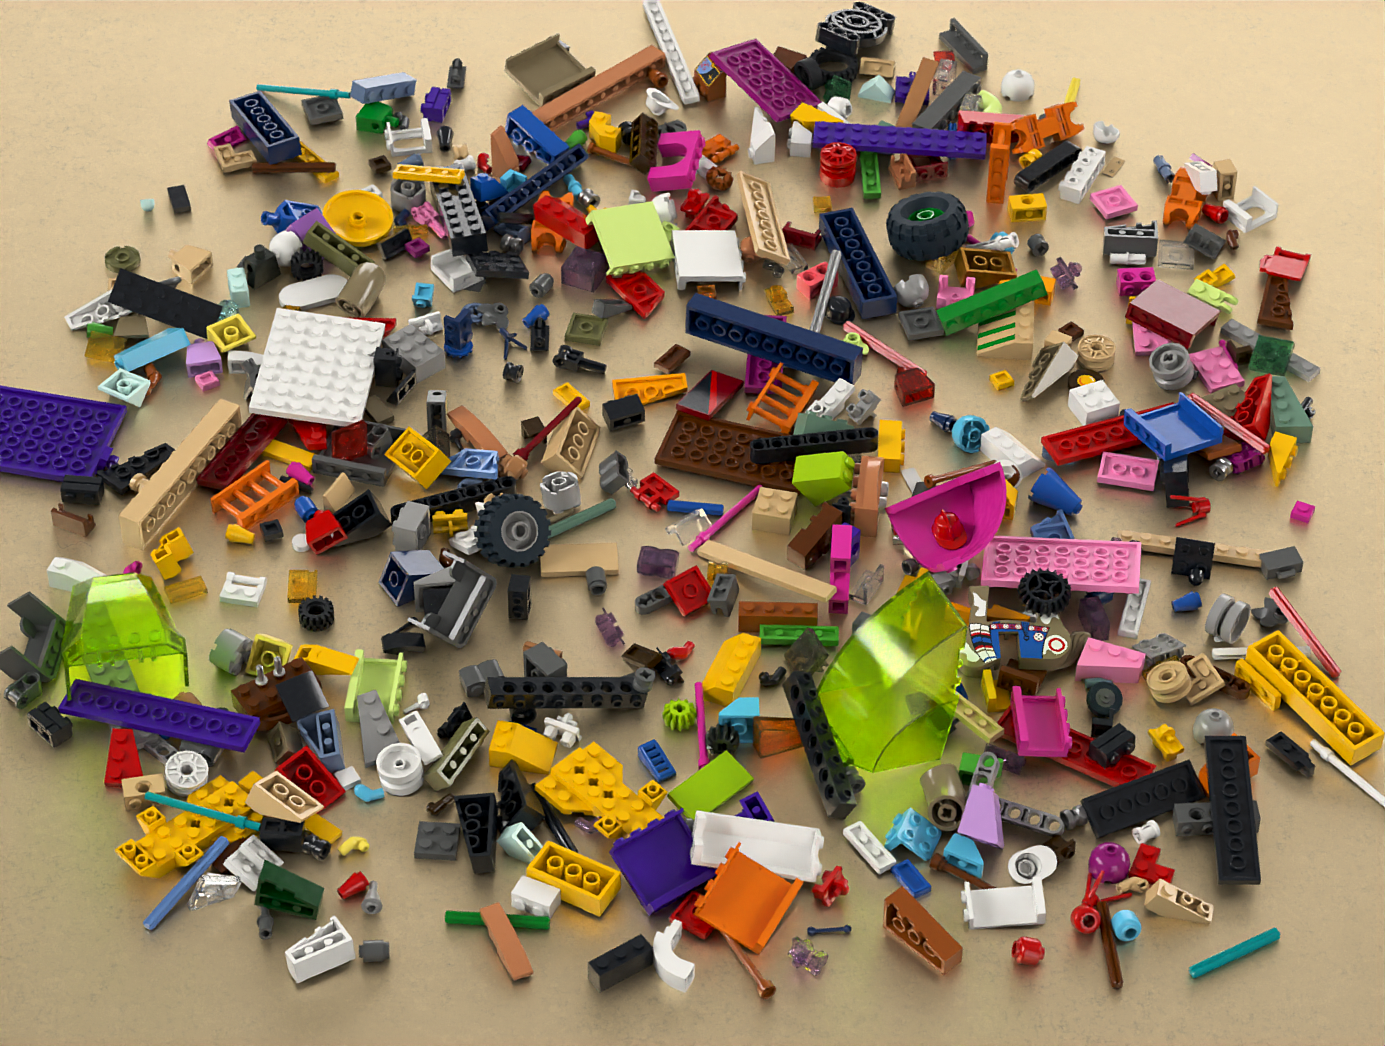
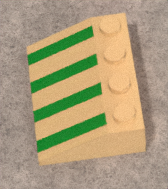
M1034 301L978 323L977 357L1032 360Z

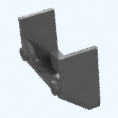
M444 550L442 554L454 560L449 570L450 577L455 580L438 614L432 612L426 614L421 623L408 617L407 621L457 648H462L467 644L496 588L497 581L493 576L465 559Z
M29 591L7 605V607L21 617L20 630L29 638L25 653L23 655L12 645L1 651L0 670L14 680L20 679L27 672H37L40 675L41 682H49L57 676L70 634V627L61 616Z

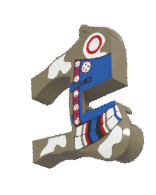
M969 586L968 603L971 608L969 625L956 650L958 667L968 677H982L983 670L989 669L991 666H994V671L999 669L1001 660L999 635H1004V640H1008L1009 635L1016 636L1019 669L1048 671L1063 669L1074 664L1081 656L1088 637L1091 638V634L1086 631H1073L1069 634L1060 619L1059 613L1057 616L1051 613L1050 617L1046 614L1040 617L1039 613H1035L1036 623L1018 620L987 622L989 586Z

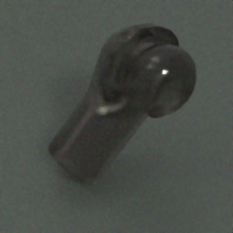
M769 260L764 261V269L774 271L773 276L776 278L782 277L784 268L780 264Z

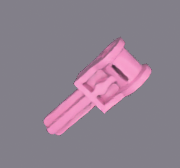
M426 201L417 208H411L413 219L419 222L424 229L430 227L441 239H447L443 225L439 222V214L433 209L430 202Z

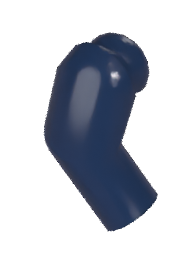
M403 209L394 218L397 229L402 230L406 228V219L410 216V212L407 209Z

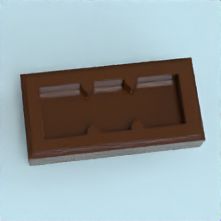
M675 344L654 362V368L668 375L691 356V351Z

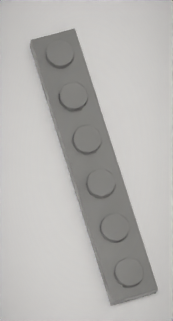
M1234 319L1229 320L1221 327L1220 333L1243 346L1250 345L1255 353L1307 382H1310L1320 373V367Z

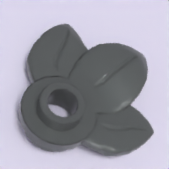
M497 302L494 304L483 303L478 306L476 310L483 314V326L495 324L498 330L502 327L507 329L509 320L507 318L508 308L506 305Z
M1265 597L1264 607L1251 609L1252 615L1260 620V625L1272 627L1278 623L1284 624L1289 622L1271 598Z

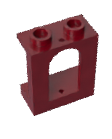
M907 154L916 171V182L948 177V162H942L940 157ZM929 157L932 164L917 167L913 160Z

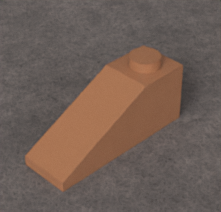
M500 125L490 134L492 175L498 178L502 177L509 169L517 172L520 171L518 157L504 127Z

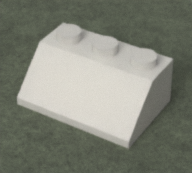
M994 427L981 434L980 451L990 460L999 461L1004 459L1012 461L1021 471L1022 479L1045 467V463L1010 433Z

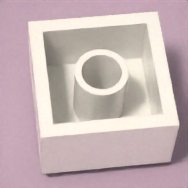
M1100 380L1070 389L1068 407L1079 422L1085 426L1118 417L1120 402L1104 381Z

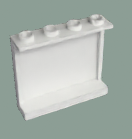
M672 230L670 245L675 257L673 263L678 290H685L686 281H738L739 290H742V284L746 282V273L743 272L744 262L741 260L742 252L738 249L740 242L739 238H736L735 230Z

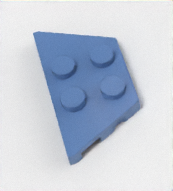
M465 448L456 455L449 457L451 462L441 473L442 475L496 480L498 478L499 466L498 451Z
M1062 509L1058 510L1054 517H1047L1041 523L1030 527L1031 537L1075 539Z

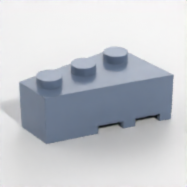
M334 709L314 713L296 721L300 735L307 746L330 773L345 769L340 725Z

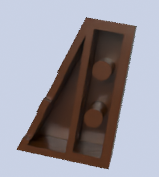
M825 501L821 505L822 510L820 513L810 518L812 522L806 529L802 528L787 545V560L803 570L813 565L817 559L829 551L831 548L832 526L842 525V511Z

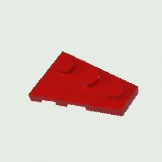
M289 419V423L293 424L295 432L299 433L301 441L307 450L327 449L326 424Z
M112 728L104 784L105 787H122V779L143 776L133 729Z

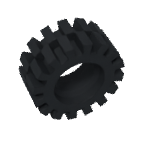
M306 248V251L303 252V249H301L300 253L296 251L295 256L292 255L291 272L294 278L297 277V280L313 279L317 276L320 277L321 273H323V259L318 251L315 253V250L312 249L310 252L309 248ZM305 263L313 264V266L308 268L302 267L301 265Z
M314 595L313 599L307 597L306 601L302 600L301 604H299V622L303 628L307 627L309 631L313 628V632H317V629L323 631V627L327 629L329 624H333L334 607L332 601H329L327 597L323 599V596L319 595V598H316V595ZM321 612L319 615H312L311 613Z

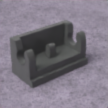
M717 573L707 599L715 615L717 614L716 608H721L723 615L730 617L739 593L736 574Z

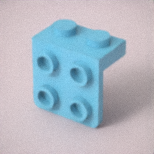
M911 807L902 814L898 813L892 821L894 824L893 828L885 836L887 840L884 847L888 851H892L901 843L924 861H928L936 848L942 831Z

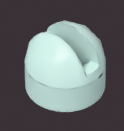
M154 199L140 200L141 208L144 211L153 210L155 206Z

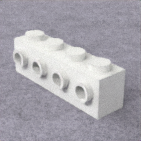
M1086 146L1083 152L1079 153L1078 160L1073 162L1071 170L1067 171L1064 181H1061L1059 184L1060 199L1080 204L1105 165L1106 151Z

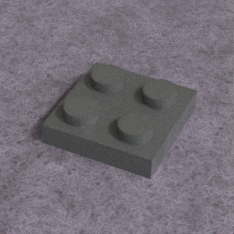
M319 96L301 100L310 125L343 119V112L337 99Z
M933 306L899 312L898 318L909 341L944 335V328Z
M419 821L414 858L456 861L461 824Z

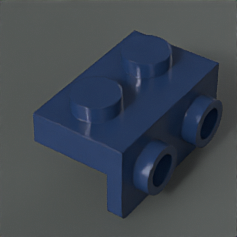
M464 308L455 318L448 315L444 317L446 345L461 350L472 340L471 310Z

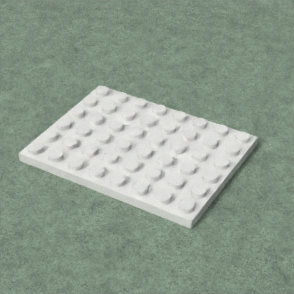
M277 308L250 401L249 413L360 429L374 375L375 366L373 358L376 347H381L385 323Z

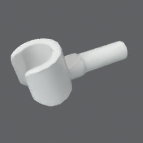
M419 694L417 696L418 702L404 709V714L418 708L427 709L430 705L427 694Z

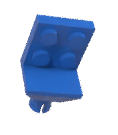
M284 200L277 207L275 213L264 211L261 215V223L273 226L275 231L280 233L286 230L290 224L315 208H318L322 215L323 213L318 205Z

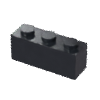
M640 934L587 962L589 981L599 992L610 988L653 965V947Z

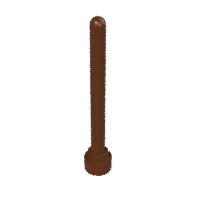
M936 853L931 859L929 867L935 871L944 870L980 889L996 888L947 863L948 861L945 859V856Z

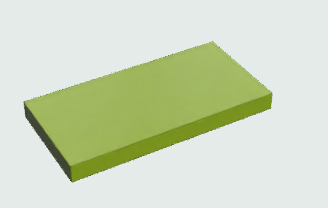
M726 750L670 791L667 798L679 810L683 808V814L687 818L695 820L696 810L712 813L751 784L754 778Z

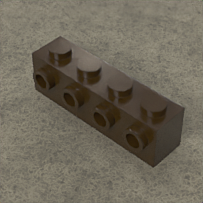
M642 112L631 124L629 164L646 175L651 167H656L658 123L654 118H650Z

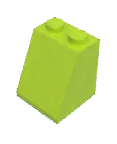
M844 451L798 456L795 460L792 484L816 507L824 501L826 502L852 489L855 462Z

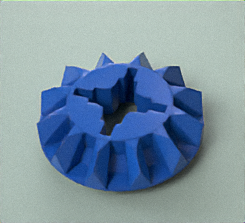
M472 341L468 342L461 350L444 343V351L447 353V356L452 355L453 358H461L472 353Z

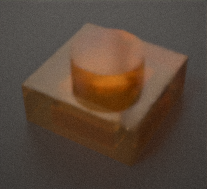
M715 285L697 286L698 294L717 300Z

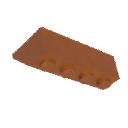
M739 601L738 632H760V624L817 626L818 603Z

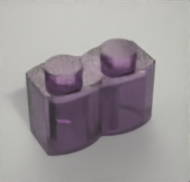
M642 546L637 561V573L645 576L656 575L661 578L671 579L675 577L677 572L679 552L672 549L660 550L653 546Z

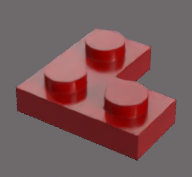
M1141 843L1130 868L1128 878L1138 877L1145 879L1150 885L1155 884L1159 879L1171 884L1175 875V869L1157 864L1161 854L1160 848Z

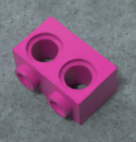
M1153 267L1119 268L1117 270L1116 284L1119 296H1137L1156 281Z

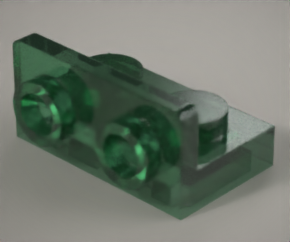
M834 75L831 80L828 79L824 86L826 89L823 95L824 103L827 105L833 97L846 98L850 101L852 83L837 75Z

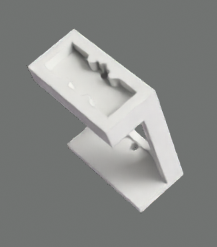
M428 118L421 119V128L391 131L390 124L387 122L384 136L387 150L391 151V157L413 155L414 153H433ZM423 138L424 146L399 149L393 146L395 141Z
M1256 186L1253 187L1252 196L1236 204L1230 199L1223 202V207L1229 212L1227 220L1244 233L1277 218L1279 204ZM1258 207L1263 209L1265 214L1252 220V216L1245 211Z

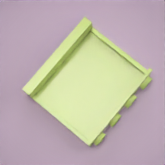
M653 201L593 210L585 218L587 225H594L610 266L606 273L607 276H619L626 272L635 273L639 270L649 271L656 267L666 268L675 258Z

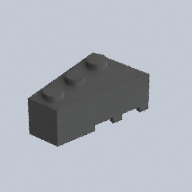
M1152 221V224L1149 225L1136 223V226L1126 227V224L1104 227L1103 254L1110 256L1111 253L1127 254L1129 252V254H1145L1146 258L1157 256V221Z

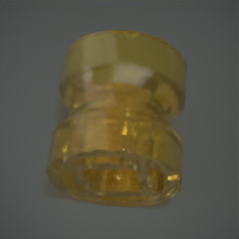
M709 561L707 580L714 581L717 573L728 574V563L722 562L716 565L715 562Z

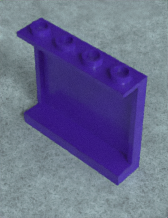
M683 808L678 811L673 809L664 815L665 818L660 821L658 819L652 820L647 824V828L634 830L627 839L619 838L613 843V847L609 851L648 916L683 898L692 890L695 891L706 885L710 879L715 880L717 877L715 874L717 868L691 864L690 852L693 846V837L691 830L681 816L684 811Z

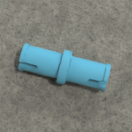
M567 174L564 176L563 181L567 185L568 191L573 193L578 201V197L583 191L582 186L574 179L572 174Z

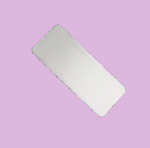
M914 467L901 470L912 494L916 482H922Z

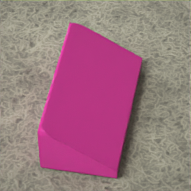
M237 125L210 138L207 145L212 150H214V147L231 144L233 147L246 141V138Z

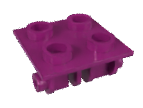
M1241 442V452L1223 456V458L1228 459L1232 463L1233 474H1240L1245 470L1262 464L1265 461L1264 454L1248 443Z

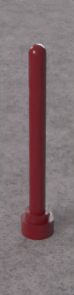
M579 396L574 398L524 448H518L513 453V456L519 455L527 461L530 456L529 453L582 402V398Z

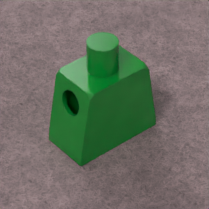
M379 101L366 103L355 116L356 130L382 134L387 129V122H389L390 127L397 128L399 124V118L393 117V108Z

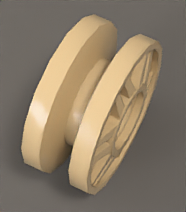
M1087 335L1078 342L1077 362L1084 369H1091L1096 372L1105 371L1114 364L1116 346L1110 338L1103 335Z
M1166 661L1158 664L1149 672L1146 680L1153 698L1162 703L1180 700L1188 694L1192 687V681L1186 666L1178 661Z

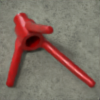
M1100 872L1092 889V873H1088L1086 893L1081 901V905L1096 907L1099 901H1106L1108 903L1131 897L1132 893L1099 899L1095 892L1105 872Z

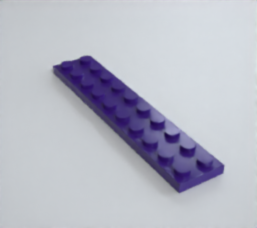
M815 121L813 148H823L827 144L841 142L851 145L856 151L985 160L987 133Z
M80 679L74 680L58 707L59 712L66 715L245 753L260 725L259 717Z

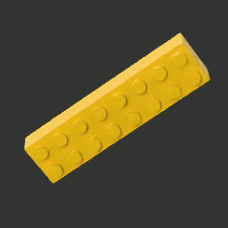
M1279 630L1248 646L1245 661L1252 665L1261 676L1265 677L1274 688H1277L1282 694L1281 698L1350 766L1381 749L1385 732Z

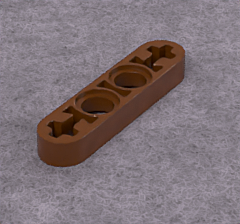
M1182 656L1180 662L1186 666L1189 676L1195 679L1196 677L1186 663L1195 658V656ZM1214 666L1221 678L1228 681L1219 691L1239 700L1249 697L1251 687L1247 681Z

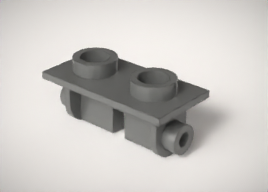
M459 58L454 59L452 66H449L447 88H464L466 66L462 65V61Z

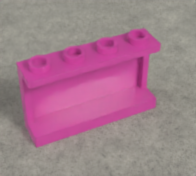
M1012 686L1010 703L1018 756L1067 757L1068 749L1072 748V737H1069L1070 723H1066L1068 711L1064 709L1065 696L1062 695L1061 688H1056L1055 696L1022 695L1021 686Z

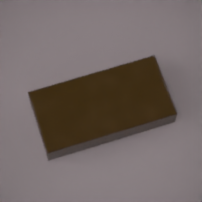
M636 643L621 656L625 662L651 670L663 659L661 653Z

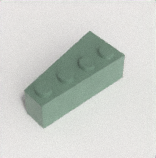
M1272 376L1270 411L1272 437L1276 431L1296 437V443H1311L1313 425L1285 376Z

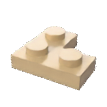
M231 144L214 147V153L223 173L252 167V163H257L252 150L235 153Z
M1204 652L1186 662L1196 677L1192 680L1191 690L1185 696L1191 706L1225 686V682Z

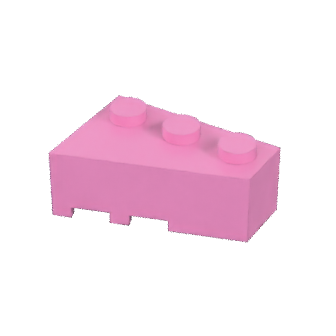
M1088 637L1077 663L1075 681L1088 678H1103L1113 680V683H1138L1144 670L1146 654Z

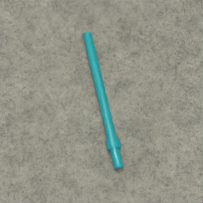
M257 84L256 86L257 91L324 96L330 99L351 98V92L339 91L338 89L322 90Z
M148 791L145 794L146 800L231 823L237 828H249L259 832L262 823L248 820L245 816H233Z

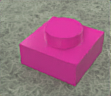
M1297 500L1291 511L1290 518L1309 523L1315 511V506Z

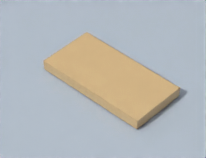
M617 542L549 545L544 548V555L540 556L541 577L586 576V571L594 566L603 568L605 575L619 574Z

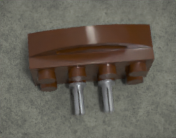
M276 656L274 657V670L264 674L263 666L257 665L256 679L231 690L233 707L238 713L260 718V725L256 732L271 730L280 721L287 725L292 723L275 685L312 671L302 657L282 666L281 658ZM313 672V674H314V676H315V678H316V680H317V682H318V684H319V686H320V688H321V690H322L321 681L319 680V678H318V677L315 675V673Z

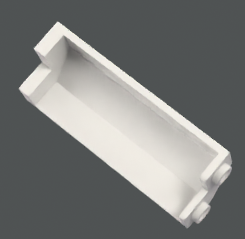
M696 810L692 831L693 846L690 852L691 864L718 868L720 863L725 864L728 860L725 858V855L730 847L735 849L738 842H740L739 852L782 878L795 880L798 878L802 881L816 883L817 876L821 875L822 863H819L818 851L823 848L824 836H821L820 829Z

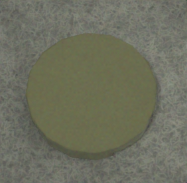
M120 246L114 247L105 254V265L110 271L119 273L120 268L131 272L140 265L139 251L130 246H124L125 248H120Z

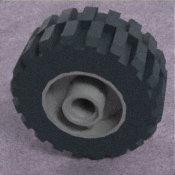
M502 494L501 496L493 497L491 501H487L483 505L485 509L478 512L479 520H475L474 526H477V531H474V537L478 538L476 545L478 548H482L481 554L483 557H487L488 561L492 564L509 568L527 567L530 563L534 564L537 562V556L542 557L545 553L544 548L548 547L550 543L548 536H551L552 530H549L548 525H551L550 519L546 518V515H548L547 511L540 508L542 505L538 501H533L532 497L523 496V494Z

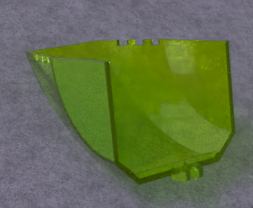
M930 572L924 573L905 586L864 621L836 654L817 688L839 753L846 763L871 773L941 760L959 701V693L955 692L956 686L961 684V677L957 676L958 667H963V660L959 659L960 650L965 649L967 625Z

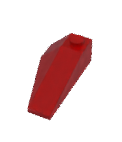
M1271 373L1253 379L1244 393L1245 399L1235 407L1236 413L1234 416H1229L1263 441L1266 440L1270 428ZM1224 428L1223 435L1240 442H1245Z

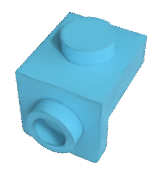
M416 283L415 292L412 295L413 305L419 308L431 307L435 288L434 284Z

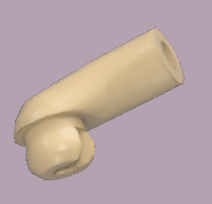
M1131 877L1116 884V889L1120 894L1128 890L1141 893L1145 892L1149 887L1147 880L1138 877Z

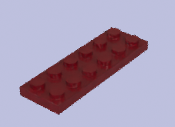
M252 413L196 478L197 484L223 490L237 481L288 422L287 418Z

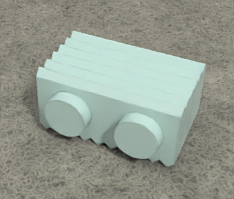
M243 267L228 269L227 278L232 308L249 307L250 299L245 269Z

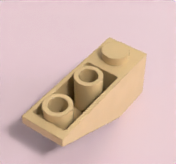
M1159 879L1146 891L1144 903L1146 909L1163 917L1210 924L1212 921L1213 905L1162 879Z

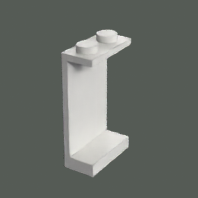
M1041 876L1032 877V886L970 890L969 882H965V890L961 891V901L966 903V909H963L964 922H968L969 930L1045 924L1046 909Z

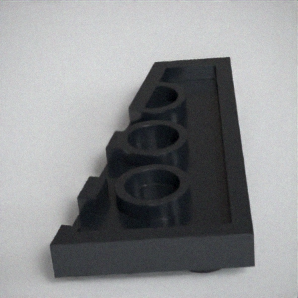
M164 443L145 451L144 455L140 457L133 456L128 458V462L121 465L118 463L111 465L109 470H99L96 472L97 477H102L105 484L123 495L131 489L129 483L134 475L142 473L147 478L160 469L161 465L167 461L175 449Z

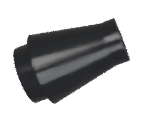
M441 126L437 131L440 150L443 152L450 150L454 135L449 126Z

